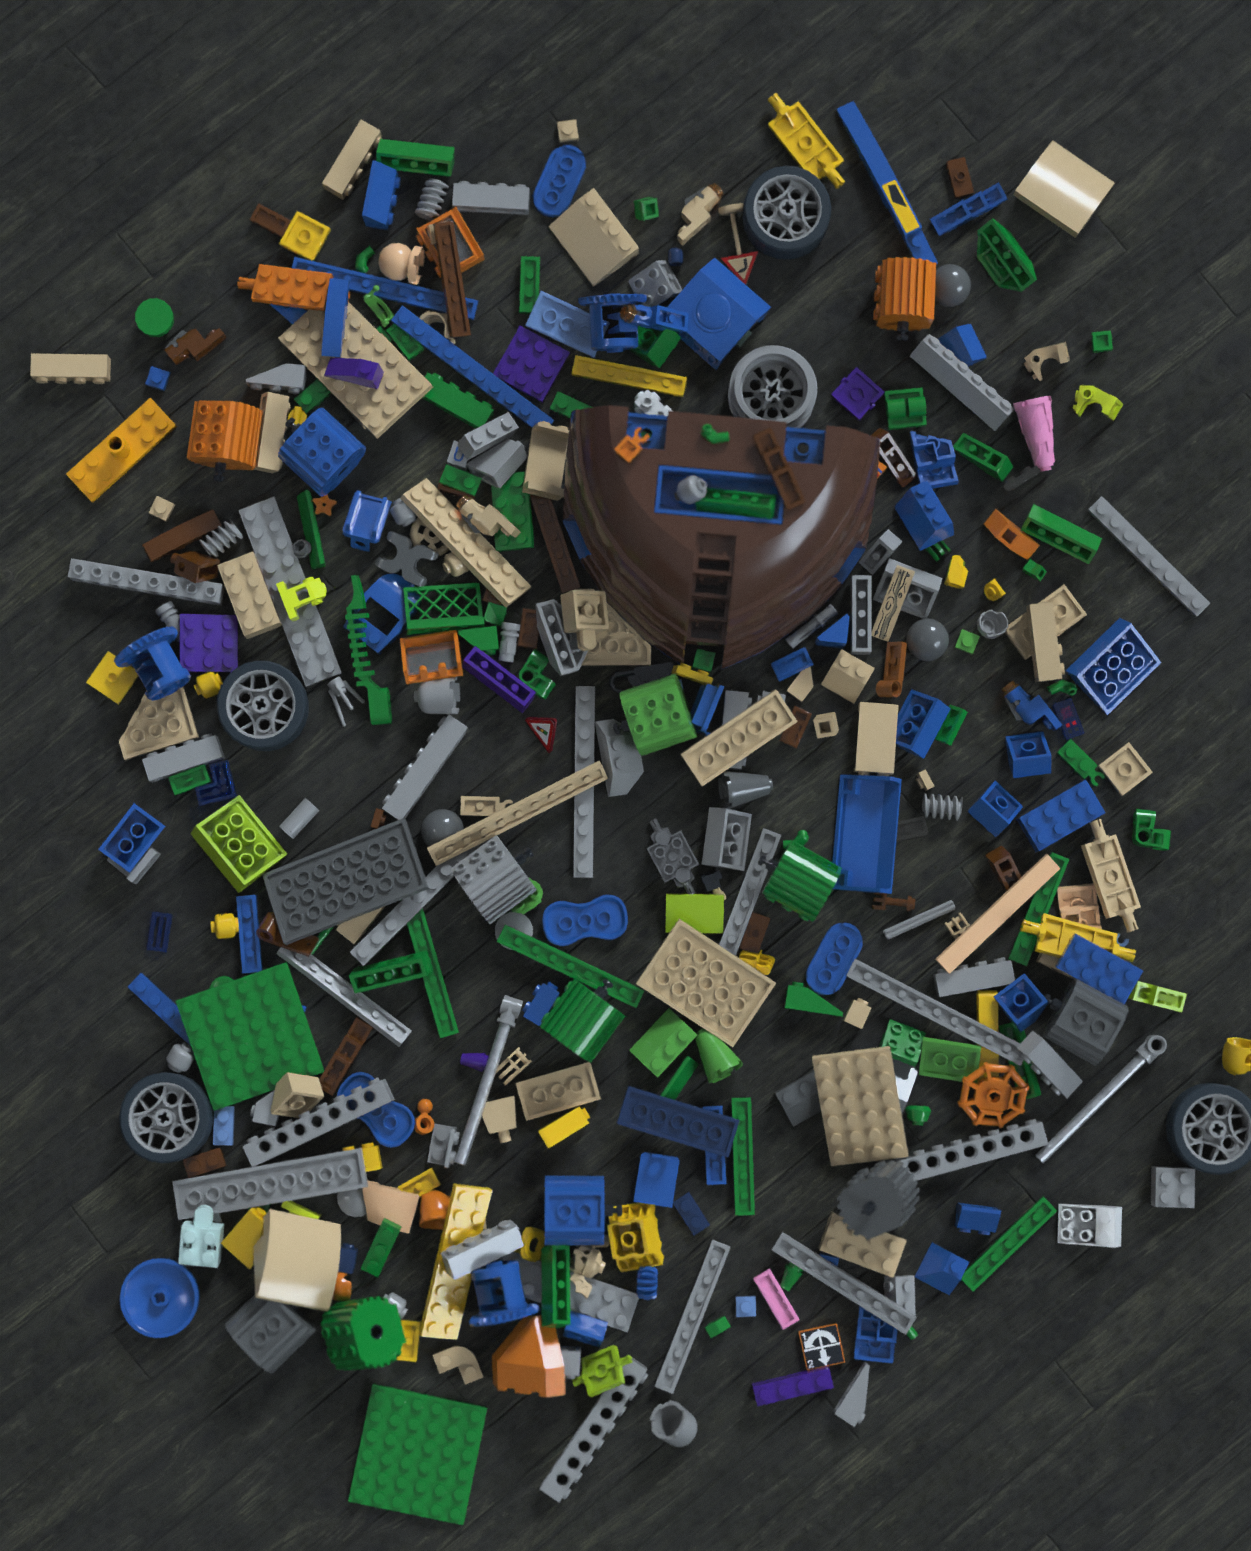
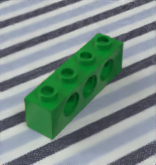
M423 951L354 968L349 978L356 994L425 977L429 974L432 967L427 952Z

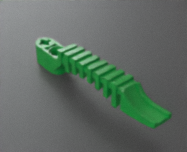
M352 575L354 595L350 605L346 608L347 615H345V619L349 623L347 624V629L350 630L348 639H351L350 648L353 649L351 658H354L352 664L356 669L354 677H358L361 680L356 682L357 686H365L368 689L371 724H391L392 711L389 688H380L371 680V675H375L374 670L365 671L364 666H371L370 661L362 662L361 657L368 656V653L360 652V647H366V642L359 643L358 638L366 637V632L357 633V628H367V623L356 624L355 619L369 618V613L354 614V609L366 608V601L359 575Z

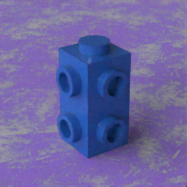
M550 982L547 985L543 983L542 986L538 984L532 993L535 996L532 1002L528 1001L522 1010L525 1012L523 1017L540 1026L543 1016L550 1011L560 994L557 991L559 987Z

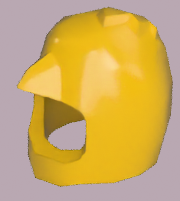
M1238 1037L1227 1038L1222 1052V1064L1228 1073L1236 1075L1246 1074L1251 1071L1250 1040Z

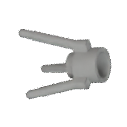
M337 677L327 684L330 688L328 692L332 697L341 724L345 727L346 724L336 696H341L350 710H353V707L344 694L347 690L361 703H365V701L349 686L346 680L342 681L341 677Z

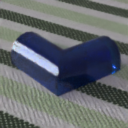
M229 760L209 764L213 783L195 787L199 806L236 798L237 793Z

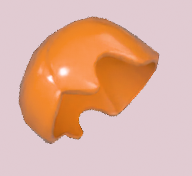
M338 1272L332 1297L335 1301H347L351 1298V1282L344 1279L347 1273Z

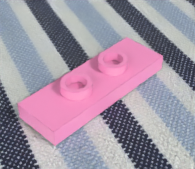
M770 1268L753 1278L783 1330L799 1321L797 1314Z

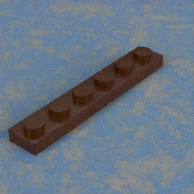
M453 221L434 223L433 227L451 338L470 336L471 332Z
M531 494V501L562 594L580 589V584L552 500Z

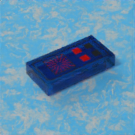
M1071 698L1052 705L1058 720L1062 724L1060 727L1065 740L1085 734Z

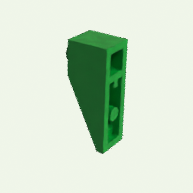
M965 433L960 436L953 446L956 452L1002 482L1013 468L1008 456Z
M792 982V985H787L784 1008L843 1017V1012L809 988L803 987L804 983Z

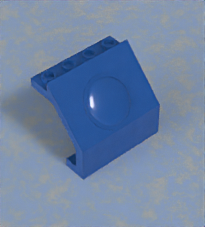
M714 258L699 270L667 308L689 313L687 332H675L681 337L682 341L717 370L734 346L757 321L761 322L771 307Z

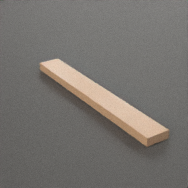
M1045 854L935 960L950 974L1060 869L1059 866L1048 854Z

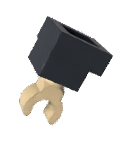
M718 867L700 874L707 892L712 890L713 894H724L719 888L721 887L719 879L722 878Z

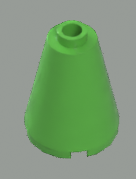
M704 1028L697 1032L698 1036H696L695 1040L707 1080L710 1084L711 1082L716 1083L731 1075L730 1073L733 1069L737 1071L743 1066L742 1061L721 1039Z

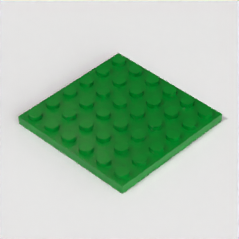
M287 962L176 1000L214 1111L275 1090L276 1084L286 1073L314 1076L325 1071Z
M373 1383L348 1502L464 1525L488 1407Z

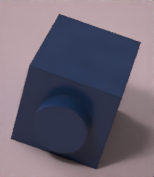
M343 1243V1246H341L338 1272L354 1273L358 1249L354 1248L353 1244Z

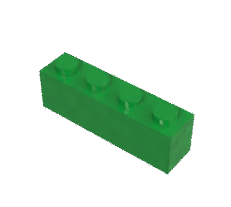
M380 139L376 152V161L398 171L452 176L455 147Z
M427 372L425 378L432 384L433 388L422 399L475 429L490 422L494 415V410L491 409L492 405L485 401H482V403L477 401L476 397L470 392L466 391V393H463L456 384L452 382L447 384L442 381L443 378L440 375Z
M1033 504L1021 528V531L1087 564H1090L1102 540L1101 537Z
M549 1245L541 1248L542 1327L561 1328L570 1325V1246Z

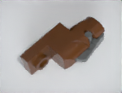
M196 328L188 332L180 331L165 347V352L175 365L190 358V354L198 361L227 338L220 328L210 331L206 339L201 336Z

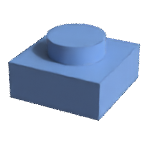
M736 1296L737 1317L756 1316L755 1296Z

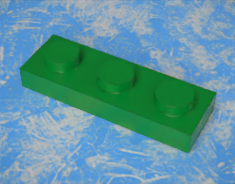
M521 256L520 314H531L539 296L540 257Z
M384 1218L363 1262L362 1270L379 1277L402 1226Z

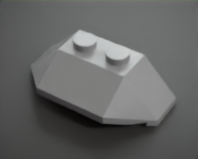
M555 599L537 603L535 605L537 628L550 664L560 676L579 671L588 650L581 651L578 649L576 633H564L562 605Z
M614 719L595 722L602 766L608 777L605 780L608 797L626 795L644 772L642 758L636 748L631 731L624 732L622 729L620 734H615L613 724L621 725V723Z

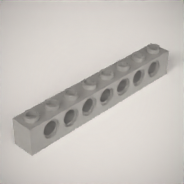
M72 558L68 578L72 581L222 606L225 586L220 583L208 581L193 583L183 577Z
M379 1078L369 1081V1086L364 1089L359 1086L351 1090L352 1094L347 1097L342 1094L334 1098V1103L327 1105L325 1102L317 1106V1111L311 1114L309 1111L298 1115L299 1120L294 1122L292 1119L281 1123L282 1128L275 1130V1127L264 1131L265 1136L258 1138L256 1135L246 1140L248 1144L244 1145L243 1149L251 1166L254 1167L395 1100L386 1079L380 1081ZM368 1091H371L374 1094V1100L372 1102L366 1099V1093ZM350 1099L355 1100L357 1103L355 1110H352L348 1105ZM332 1108L339 1110L340 1115L338 1118L332 1116ZM315 1116H319L322 1119L321 1126L315 1125ZM298 1124L303 1125L305 1128L303 1135L297 1132ZM280 1133L287 1135L286 1143L280 1141ZM263 1141H267L270 1144L269 1151H265L262 1148Z
M1036 1119L1025 1121L1023 1126L1018 1127L1017 1124L1006 1126L1007 1130L999 1132V1129L988 1131L986 1136L981 1137L980 1134L969 1136L968 1141L954 1140L950 1142L951 1145L943 1147V1144L931 1147V1151L927 1152L924 1149L913 1152V1156L895 1158L894 1161L903 1162L902 1166L904 1168L908 1167L910 1162L915 1161L918 1165L916 1171H908L910 1174H914L913 1180L915 1181L1049 1144L1043 1123L1036 1121ZM1028 1131L1029 1139L1027 1141L1020 1139L1021 1132ZM1004 1136H1009L1011 1139L1008 1146H1003L1001 1143ZM985 1141L992 1143L990 1151L986 1152L983 1150V1143ZM967 1146H972L973 1154L966 1157L964 1149ZM948 1151H953L955 1154V1158L951 1162H947L945 1159ZM930 1156L936 1158V1164L932 1167H929L926 1163L927 1158Z
M632 1358V1363L623 1366V1376H632L634 1378L633 1383L630 1385L624 1383L600 1395L540 1485V1490L557 1502H560L562 1498L565 1500L571 1492L569 1487L573 1482H578L582 1475L581 1469L584 1465L587 1467L593 1459L591 1454L595 1449H600L604 1442L603 1436L606 1432L609 1434L615 1426L613 1421L617 1416H622L626 1409L625 1403L628 1399L631 1401L637 1393L635 1388L639 1383L643 1384L648 1376L646 1373L647 1367ZM620 1392L623 1398L620 1401H615L612 1399V1394ZM609 1408L612 1414L610 1417H603L601 1410ZM592 1425H598L600 1426L601 1431L597 1434H593L590 1431V1427ZM586 1441L590 1444V1447L587 1450H581L579 1443ZM576 1458L579 1464L572 1467L568 1464V1460ZM564 1474L568 1480L565 1483H560L557 1480V1476Z

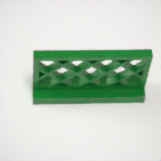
M479 583L403 588L407 635L430 634L457 630L458 632V630L484 627ZM467 589H476V596L472 600L464 594ZM448 590H454L459 594L453 601L445 596ZM429 591H435L440 595L434 602L426 597ZM415 592L420 596L415 604L408 599V593ZM460 597L469 602L464 609L455 604ZM441 598L450 603L444 611L436 605ZM422 599L431 605L425 612L417 606ZM473 605L478 609V616H470L465 611ZM453 606L460 613L457 617H451L446 612ZM433 607L441 613L438 618H431L428 615ZM414 608L422 614L419 619L410 620V613Z

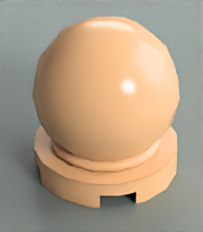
M401 243L389 244L380 252L378 259L380 271L386 278L402 281L408 278L410 284L418 285L422 276L418 275L419 268L424 266L425 252L422 250L423 247L414 246L413 250H411L408 246Z

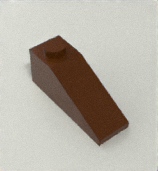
M879 428L870 435L880 440L879 460L887 466L886 469L902 488L917 477L889 432Z
M1002 845L985 855L1005 892L1021 878L1011 854Z

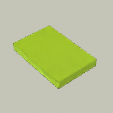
M666 894L665 933H670L678 919H681L700 933H723L724 894Z

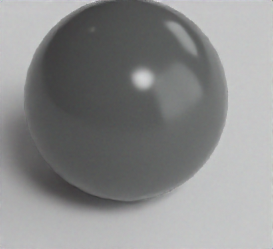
M946 264L937 268L935 302L944 307H955L963 303L971 290V280L968 273L962 267L954 264Z
M921 619L915 622L907 632V648L919 660H936L948 648V632L944 625L937 620Z
M438 809L429 813L423 820L421 836L424 843L430 847L463 830L464 826L456 813L447 809Z

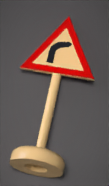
M744 203L722 206L718 208V212L722 216L730 215L737 255L721 259L735 276L746 285L758 251L746 254L741 253L735 214L743 212Z

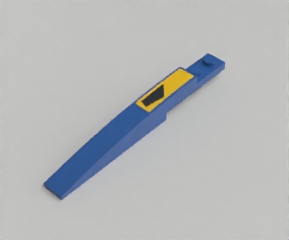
M852 101L837 108L836 110L912 258L930 260V262L936 263L937 266L938 262L922 232V226L856 104Z

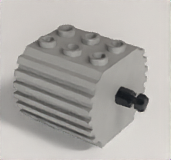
M497 835L450 869L463 890L489 924L537 890L520 867L527 861L526 857H533V852L527 847L524 849V854L520 852L513 857Z

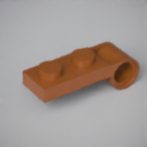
M887 642L884 680H880L876 685V693L879 697H899L901 694L907 647L905 642Z

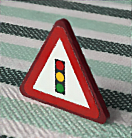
M527 717L525 721L546 751L548 753L552 752L557 725L556 718Z

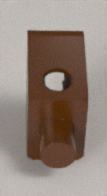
M195 551L182 554L174 553L171 556V563L175 564V574L193 583L217 578V565L220 564V560Z

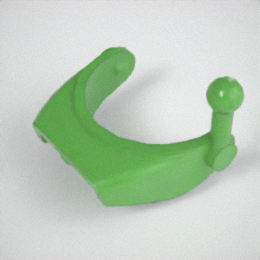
M374 285L373 289L363 297V300L377 315L382 326L385 328L394 317V314L380 297L372 295L379 291V286Z

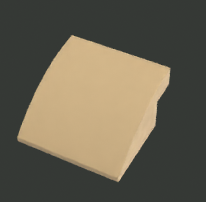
M1052 141L1013 195L1076 238L1115 183Z
M270 1209L263 1217L264 1235L253 1246L256 1298L327 1312L330 1308L338 1274L341 1224Z

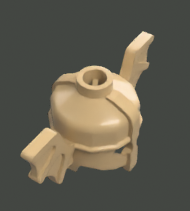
M604 1235V1245H576L577 1249L573 1252L575 1256L570 1260V1271L574 1272V1274L570 1277V1281L575 1285V1292L582 1294L585 1299H588L592 1286L584 1277L592 1278L597 1273L602 1274L606 1263L602 1262L601 1252L595 1248L608 1247L610 1243L609 1235Z

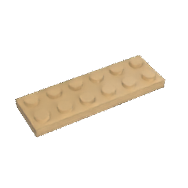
M774 690L680 755L699 784L704 786L798 721L779 692Z

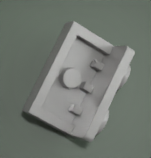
M914 1275L884 1276V1296L915 1315Z

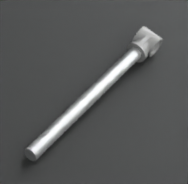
M507 995L503 998L499 1011L501 1015L496 1021L500 1024L454 1161L458 1164L466 1165L510 1028H515V1019L519 1017L523 1004L522 1000Z
M1149 1035L1135 1050L1137 1055L1048 1142L1049 1145H1045L1035 1156L1044 1164L1145 1063L1150 1064L1159 1054L1166 1050V1040L1162 1036ZM1157 1039L1160 1043L1159 1048L1153 1050L1151 1043Z

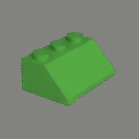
M668 1008L629 1051L656 1077H659L697 1034Z

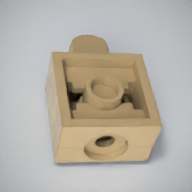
M572 590L562 594L561 604L564 633H576L578 649L581 651L595 648V633L609 629L605 591Z

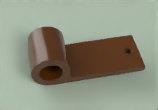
M268 912L256 930V934L261 940L308 957L319 941V937L311 935L285 945L274 912Z

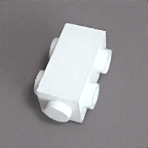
M649 390L641 391L634 398V411L636 413L668 416V411H672L669 406L666 405L664 407L661 404L660 397L654 391L652 393Z

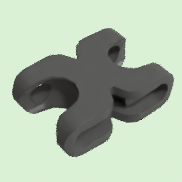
M389 531L387 540L396 546L397 556L392 560L377 558L375 565L389 573H396L402 570L404 580L418 586H426L427 579L417 571V562L421 558L436 560L439 553L425 545H416L412 548V541L408 537Z

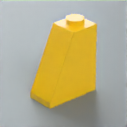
M578 1106L541 1128L538 1132L546 1146L550 1148L589 1124L588 1119L590 1116L585 1108L581 1109Z
M257 1206L252 1207L221 1242L226 1249L249 1269L254 1266L253 1246L264 1235L263 1217L266 1211Z

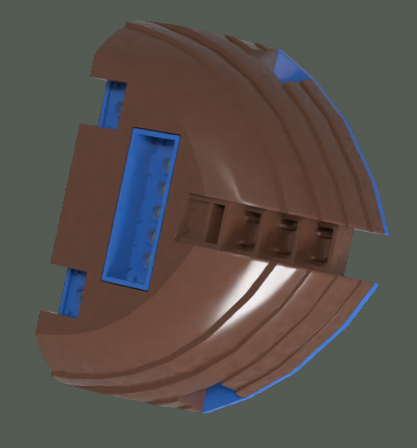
M620 406L576 409L570 414L564 484L563 523L583 567L598 590L605 591L606 602L647 643L678 664L684 663L686 644L723 647L721 669H725L763 652L810 620L840 588L866 550L872 523L878 475L880 440L877 437H872L854 429L836 426H826L825 431L786 427L787 422L674 411H668V416L629 413V407ZM710 424L717 433L728 431L730 441L716 444L710 443L701 434L702 426ZM638 427L641 428V431L638 433L640 438H642L641 432L643 430H650L652 437L647 442L639 444L642 450L629 464L614 451L627 435L633 438L634 432ZM769 427L772 428L806 501L787 510L752 437V435ZM800 444H805L808 447V452L801 454L798 452L797 447ZM696 475L705 481L708 488L776 495V502L772 519L697 511L695 503L687 504L683 501H677L674 495L681 480Z

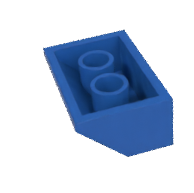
M374 160L372 161L362 217L365 226L388 230L389 224L392 225L394 214L391 211L392 206H396L397 195H395V190L400 186L401 177H398L397 170Z
M927 480L911 487L894 506L920 551L954 535L953 522Z
M911 689L898 713L896 746L924 759L951 708L937 698Z
M134 803L98 850L130 873L165 826Z

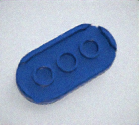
M564 145L556 148L550 154L535 188L533 199L538 212L546 217L561 216L569 208L586 168L585 158L577 147Z
M837 923L827 930L806 970L807 984L815 993L830 995L842 987L847 977L846 975L854 960L857 959L863 945L861 933L854 925Z

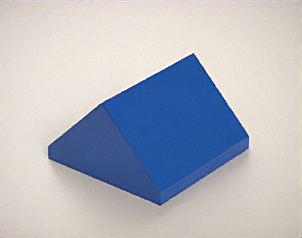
M971 324L955 327L938 338L940 344L946 349L951 350L954 356L968 367L987 358Z
M846 614L818 636L814 643L817 646L844 648L847 644L849 615Z
M570 1311V1325L565 1327L563 1336L600 1348L608 1322Z

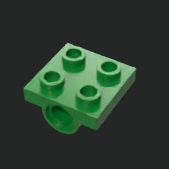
M923 388L885 391L888 430L924 427L927 425L926 401L923 396Z
M889 1019L879 1047L890 1046L893 1059L915 1067L926 1033Z

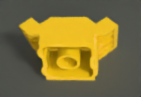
M639 1202L622 1205V1216H617V1213L609 1216L610 1224L607 1225L612 1257L616 1259L617 1267L621 1272L638 1270L640 1267L645 1266L655 1267L663 1265L664 1255L661 1252L662 1243L658 1233V1219L654 1215L655 1205Z

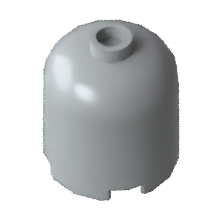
M457 677L420 682L418 689L414 691V701L418 702L421 711L427 714H458L459 708H456V702H460L459 683H455Z
M669 1401L663 1405L659 1404L652 1412L650 1417L652 1432L659 1439L672 1446L683 1447L695 1438L697 1433L696 1419L678 1402Z

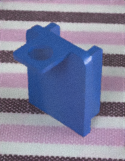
M359 490L354 493L343 526V535L351 537L352 548L368 552L370 542L378 543L380 541L392 501H389L386 497L381 499L361 494ZM355 542H362L365 544V546H360Z
M711 684L700 686L691 708V722L695 725L697 733L705 736L710 734L707 732V728L724 686H713Z
M643 1152L640 1157L634 1202L672 1208L679 1159L675 1156Z

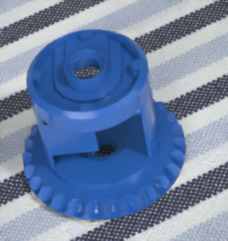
M615 293L578 298V303L581 306H589L591 349L594 351H607V353L636 349L639 346L638 326L626 322V311L631 304L645 303L647 295ZM602 307L624 308V312L608 314V319L619 321L618 325L608 330V334H625V338H603V326H606L607 322L602 318Z
M173 626L165 627L143 636L123 649L114 659L118 667H134L147 690L145 695L151 701L162 699L185 686L191 678L188 670L181 666L170 647V644L178 634Z
M517 1260L493 1261L470 1272L471 1278L474 1281L480 1310L479 1314L470 1318V1326H485L507 1322L532 1315L539 1311L537 1304H527L525 1302L519 1273L520 1267ZM500 1277V1280H493V1278ZM502 1286L504 1295H496L495 1289ZM505 1300L506 1305H498V1302Z

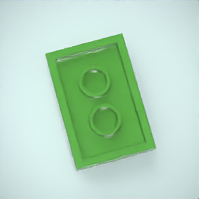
M924 1037L919 1075L962 1082L964 1076L967 1077L979 1068L982 1046Z

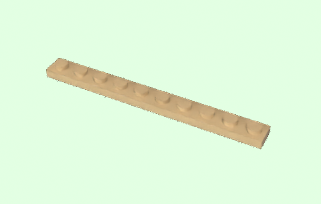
M597 761L431 845L427 849L437 866L607 780L608 777L601 762Z

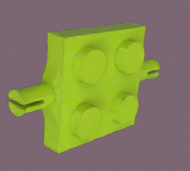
M612 1345L581 1358L582 1375L572 1379V1383L575 1387L584 1383L590 1397L625 1383L623 1366L632 1363V1357L628 1355L620 1359L617 1346Z

